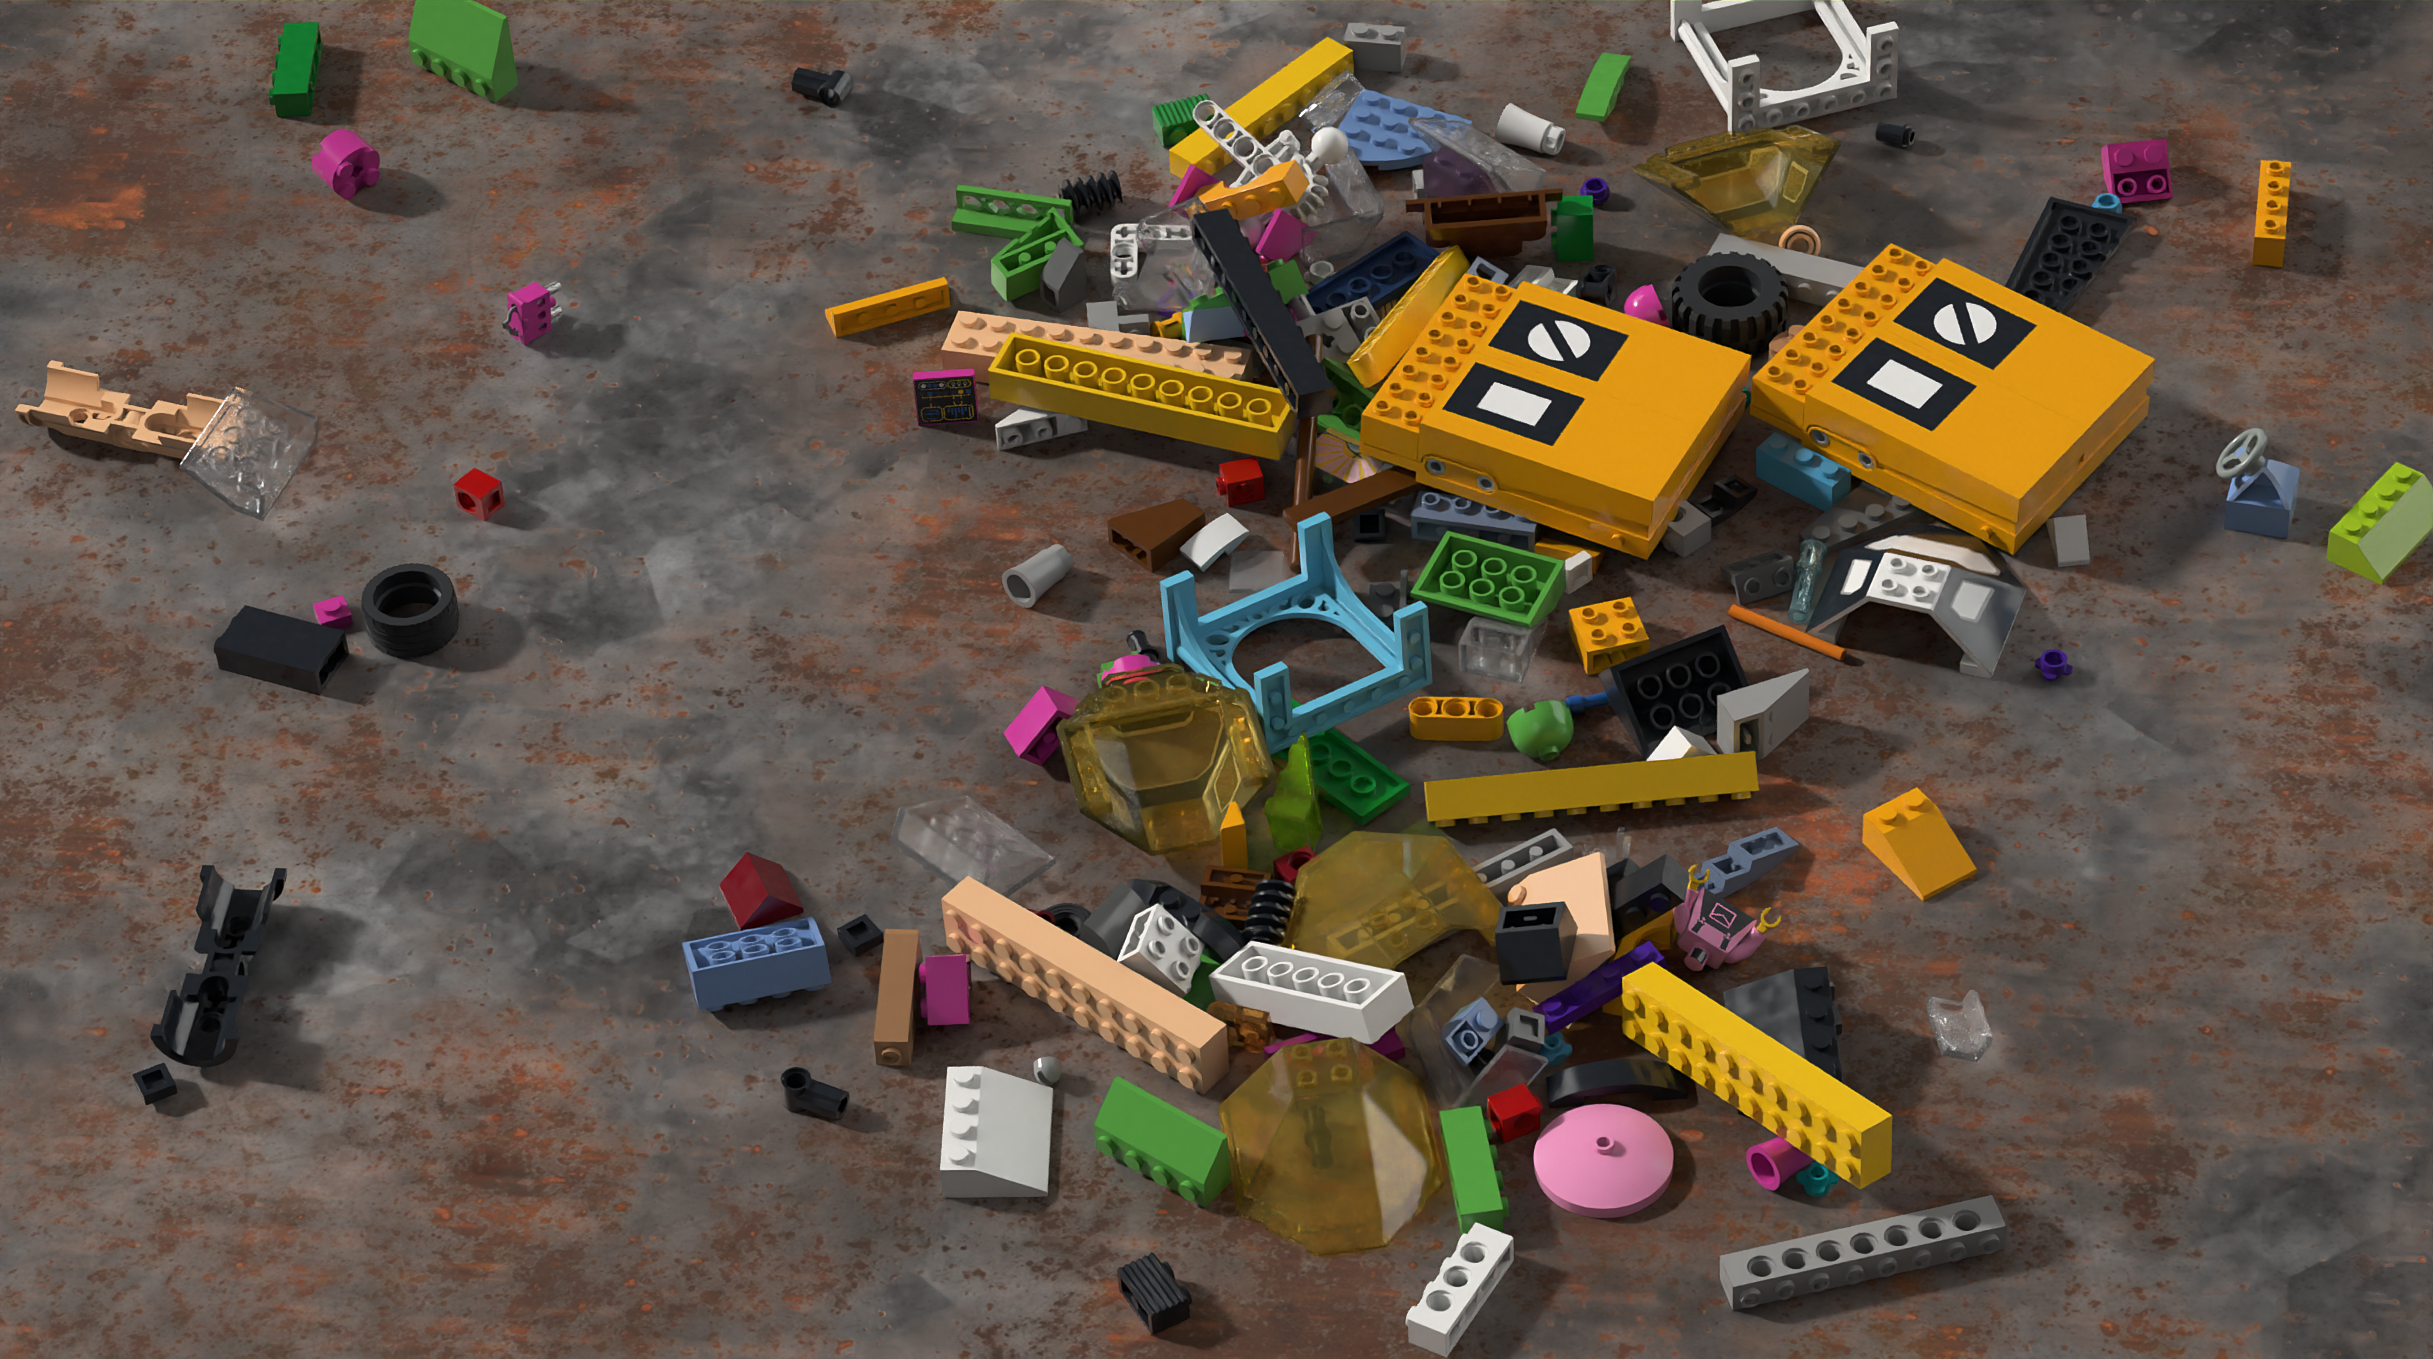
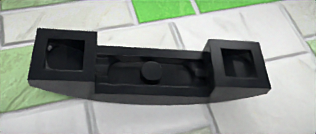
M1612 1059L1590 1062L1562 1070L1546 1078L1549 1108L1584 1106V1096L1652 1092L1653 1101L1687 1099L1685 1074L1668 1063L1653 1060Z

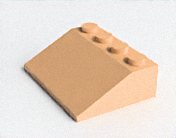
M1603 853L1590 854L1530 874L1519 884L1514 885L1507 893L1508 906L1565 901L1578 926L1567 980L1516 985L1517 992L1540 1004L1547 998L1585 978L1616 952L1605 855Z

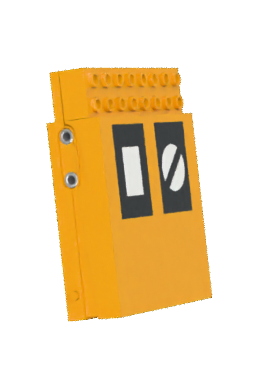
M1890 243L1752 377L1750 414L1801 439L1802 446L1850 469L1852 475L1892 495L1907 500L1910 504L2014 555L2148 415L2150 396L2146 395V392L2153 382L2155 358L1946 258H1943L1936 265Z
M1465 273L1361 414L1359 452L1416 471V481L1513 515L1526 517L1525 519L1647 560L1667 531L1669 522H1672L1678 514L1683 500L1688 499L1743 416L1746 402V394L1743 393V388L1749 379L1751 355L1526 281H1522L1518 288L1514 289L1507 285Z

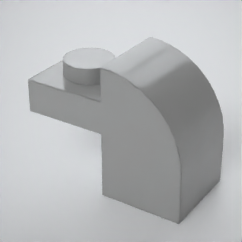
M1117 301L1086 303L1088 328L1150 336L1148 314L1118 316Z

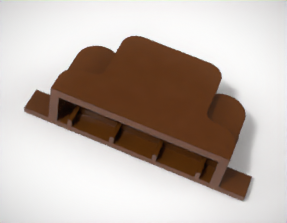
M1562 188L1411 199L1405 200L1406 213L1424 211L1422 221L1425 227L1426 244L1429 247L1445 248L1450 246L1451 248L1458 245L1467 260L1476 259L1477 256L1480 258L1508 257L1522 252L1523 241H1536L1546 235V202L1562 201L1563 190Z

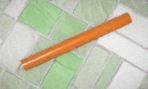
M1735 604L1729 609L1728 615L1757 628L1840 661H1843L1846 656V649Z

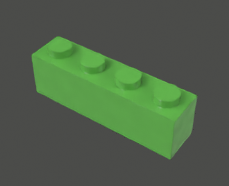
M1481 1106L1439 1111L1440 1136L1461 1235L1464 1233L1468 1234L1475 1222L1504 1233V1218L1509 1217V1206L1507 1197H1500V1192L1504 1191L1501 1170L1495 1171L1494 1166L1498 1165L1495 1144L1489 1145L1488 1140H1492L1490 1119H1483Z

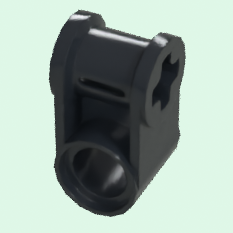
M1613 265L1590 267L1589 271L1577 282L1576 298L1590 303H1602L1603 306H1610L1611 302L1617 298L1616 267Z

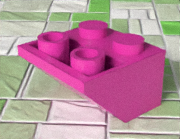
M2166 139L2107 144L2101 148L2103 173L2108 192L2116 195L2121 204L2173 198Z

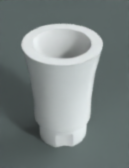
M1509 103L1502 112L1496 129L1497 142L1513 144L1551 155L1560 152L1566 135L1565 129L1554 126L1553 122L1532 115L1512 103Z

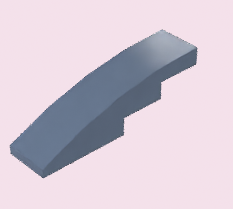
M1778 827L1731 842L1727 854L1703 862L1701 872L1695 874L1694 877L1697 880H1702L1704 873L1709 869L1710 878L1707 882L1699 884L1697 890L1700 891L1704 887L1723 899L1772 870L1797 851L1799 844Z

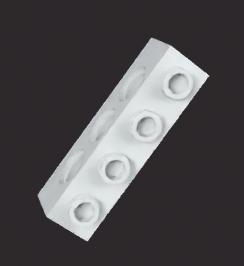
M1475 1222L1468 1234L1464 1233L1460 1237L1452 1257H1447L1444 1260L1435 1281L1427 1284L1421 1301L1417 1306H1412L1406 1316L1405 1324L1408 1326L1410 1343L1444 1357L1449 1355L1514 1261L1512 1236Z

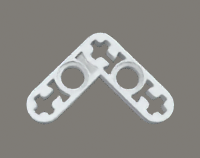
M1187 223L1119 224L1115 226L1111 231V284L1115 288L1123 290L1130 289L1137 284L1138 252H1185L1193 250L1196 245L1192 240V225ZM1158 236V237H1161V238H1159V239H1149L1148 237ZM1120 255H1129V256H1131V257H1128V258H1119L1118 256H1120ZM1121 270H1127V275H1121Z

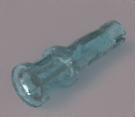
M1805 540L1799 546L1800 560L1795 564L1797 579L1790 609L1787 613L1788 619L1795 624H1803L1807 621L1815 582L1823 574L1821 564L1827 556V548L1818 540Z

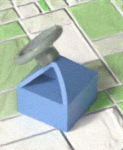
M2261 428L2246 430L2226 446L2216 465L2219 477L2232 479L2226 500L2224 529L2288 538L2298 496L2300 468L2265 459L2262 453L2267 444L2266 432ZM2258 438L2257 444H2256V446H2255V448H2254L2252 445L2254 444V442H2255L2256 439ZM2233 463L2235 464L2234 468L2226 470V467Z

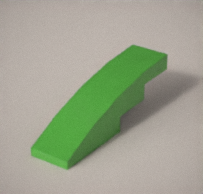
M1602 53L1585 85L1575 118L1599 122L1606 120L1616 107L1617 94L1623 87L1624 75L1631 65V56Z

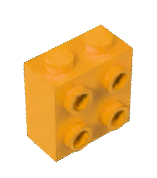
M1631 597L1569 610V634L1587 676L1601 673L1611 666L1649 652V638Z

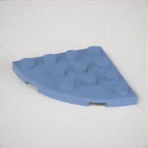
M1362 89L1338 127L1347 136L1348 153L1337 164L1329 165L1350 169H1358V165L1378 166V170H1392L1423 164L1439 158L1440 152L1449 147L1454 149L1471 131L1472 121L1457 115L1443 113L1430 107L1406 102L1403 99L1379 94L1376 91Z

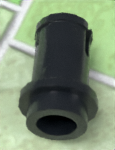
M1879 122L1876 129V140L1898 143L1901 147L1905 148L1907 145H1913L1916 132L1909 124L1898 126Z

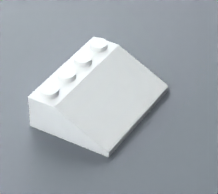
M983 1066L948 1067L940 1163L943 1198L1048 1196L1053 1088Z

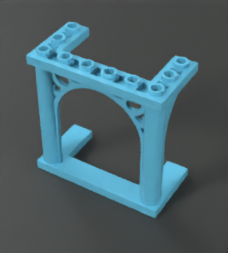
M1325 511L1297 523L1301 574L1198 618L1194 576L1188 570L1160 581L1167 658L1174 664L1183 660L1201 678L1250 695L1269 755L1433 683L1428 607L1420 600L1393 612L1394 633L1357 598L1337 564L1334 556L1331 517ZM1314 603V605L1310 608L1303 609L1304 607H1307ZM1290 618H1313L1331 622L1348 631L1386 668L1292 709L1289 668L1282 661L1254 673V690L1234 669L1232 655L1238 643L1247 634L1265 624Z

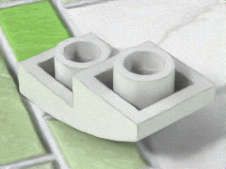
M1226 513L1197 532L1180 548V551L1201 571L1205 572L1223 552L1229 555L1250 532L1230 514Z

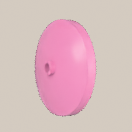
M1594 1104L1567 1111L1545 1127L1538 1137L1534 1149V1172L1542 1191L1560 1207L1587 1217H1621L1648 1207L1665 1192L1672 1179L1674 1169L1673 1147L1665 1130L1646 1114L1621 1105Z

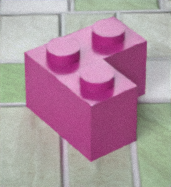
M1042 685L1005 730L1004 735L1019 758L1042 766L1060 744L1057 730L1085 702ZM1103 727L1089 737L1090 743L1099 734Z
M971 954L930 955L925 957V963L919 965L920 984H926L927 998H921V1017L928 1018V1025L971 1023Z

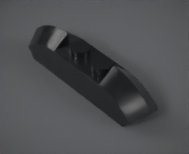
M1131 879L1127 881V886L1142 899L1147 909L1157 903L1205 945L1202 954L1217 963L1222 964L1249 942L1223 916L1173 886L1159 880Z

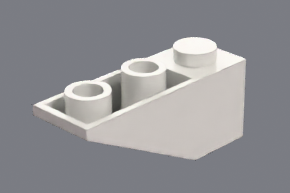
M1028 406L1021 407L995 425L999 451L1088 430L1087 419Z

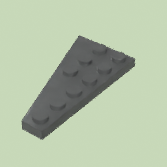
M1863 481L1799 533V543L1817 560L1929 513L1910 504L1907 500Z

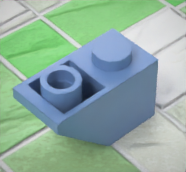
M1482 997L1458 1010L1442 1028L1441 1041L1464 1067L1468 1065L1504 1025V1021Z

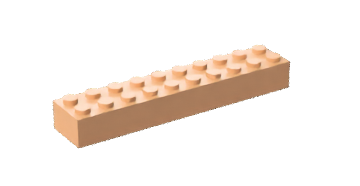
M958 311L941 349L943 370L974 368L976 382L989 383L988 369L1011 332L1252 383L1254 378L1252 350L1198 342L1187 343V341L966 311Z
M970 876L964 878L941 898L946 944L952 951L961 954H971V960L979 967L992 971L1003 981L1016 985L1029 996L1036 997L1050 1005L1056 1012H1062L1074 1019L1080 1026L1093 1030L1106 1041L1117 1044L1127 1050L1133 1057L1141 1058L1154 1066L1159 1072L1170 1075L1180 1081L1186 1088H1192L1202 1095L1230 1071L1226 1024Z

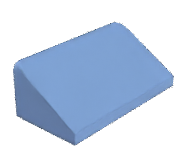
M1231 306L1183 313L1187 343L1245 336L1244 328Z

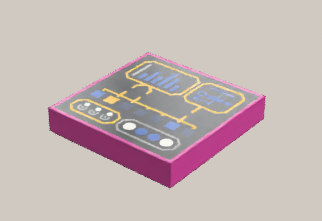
M974 368L913 372L918 426L979 422Z

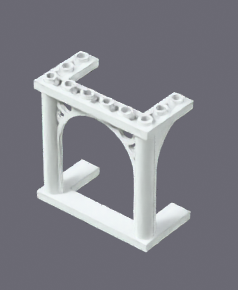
M1671 0V37L1674 42L1683 40L1728 115V132L1731 137L1897 98L1899 28L1895 21L1868 27L1866 38L1842 0H1719L1707 4H1702V0ZM1816 9L1838 44L1843 60L1841 66L1831 78L1814 87L1796 91L1760 88V60L1757 55L1754 54L1729 60L1727 64L1709 33Z

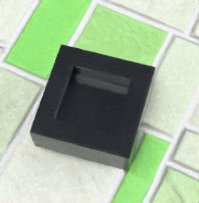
M866 914L837 928L838 938L855 957L884 943L883 933Z
M164 1062L132 1074L134 1083L145 1105L178 1093L176 1084Z

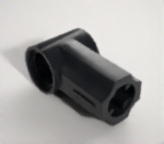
M798 67L794 72L791 85L792 91L818 97L824 105L836 108L839 107L852 90L854 82L849 74L841 70H835L829 75Z
M792 1067L782 1073L783 1106L787 1110L795 1113L809 1110L835 1120H841L850 1100L848 1091L811 1079V1074L808 1070L801 1067Z

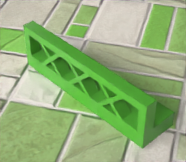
M960 184L956 188L957 210L951 221L952 230L1020 239L1028 232V227L1034 222L1038 224L1047 216V211L1052 207L1063 209L1064 217L1062 218L1072 230L1074 229L1072 200ZM965 196L976 198L980 204H966ZM993 201H1003L1008 208H998ZM1021 205H1031L1037 211L1035 213L1027 212Z

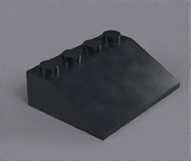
M1724 624L1616 664L1598 674L1611 707L1644 759L1650 757L1674 726L1701 737L1717 732V696L1749 686Z
M1828 967L1792 969L1723 991L1726 1009L1843 1083ZM1738 1110V1115L1744 1114L1743 1112Z

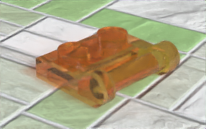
M1221 1001L1212 1002L1208 1006L1207 1013L1226 1024L1228 1047L1234 1044L1243 1046L1247 1051L1261 1053L1264 1051V1047L1276 1043L1270 1012ZM1227 1020L1234 1021L1235 1028L1229 1027Z

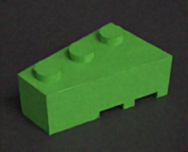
M1054 207L1047 211V216L1038 224L1034 222L1029 226L1028 232L1020 239L1015 238L991 258V284L1006 302L1040 288L1039 276L1061 239L1066 238L1084 251V243Z

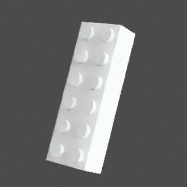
M1250 941L1208 976L1218 1010L1336 1036L1337 1038L1354 1040L1364 1044H1373L1378 1041L1385 1032L1399 1023L1414 1008L1404 973Z

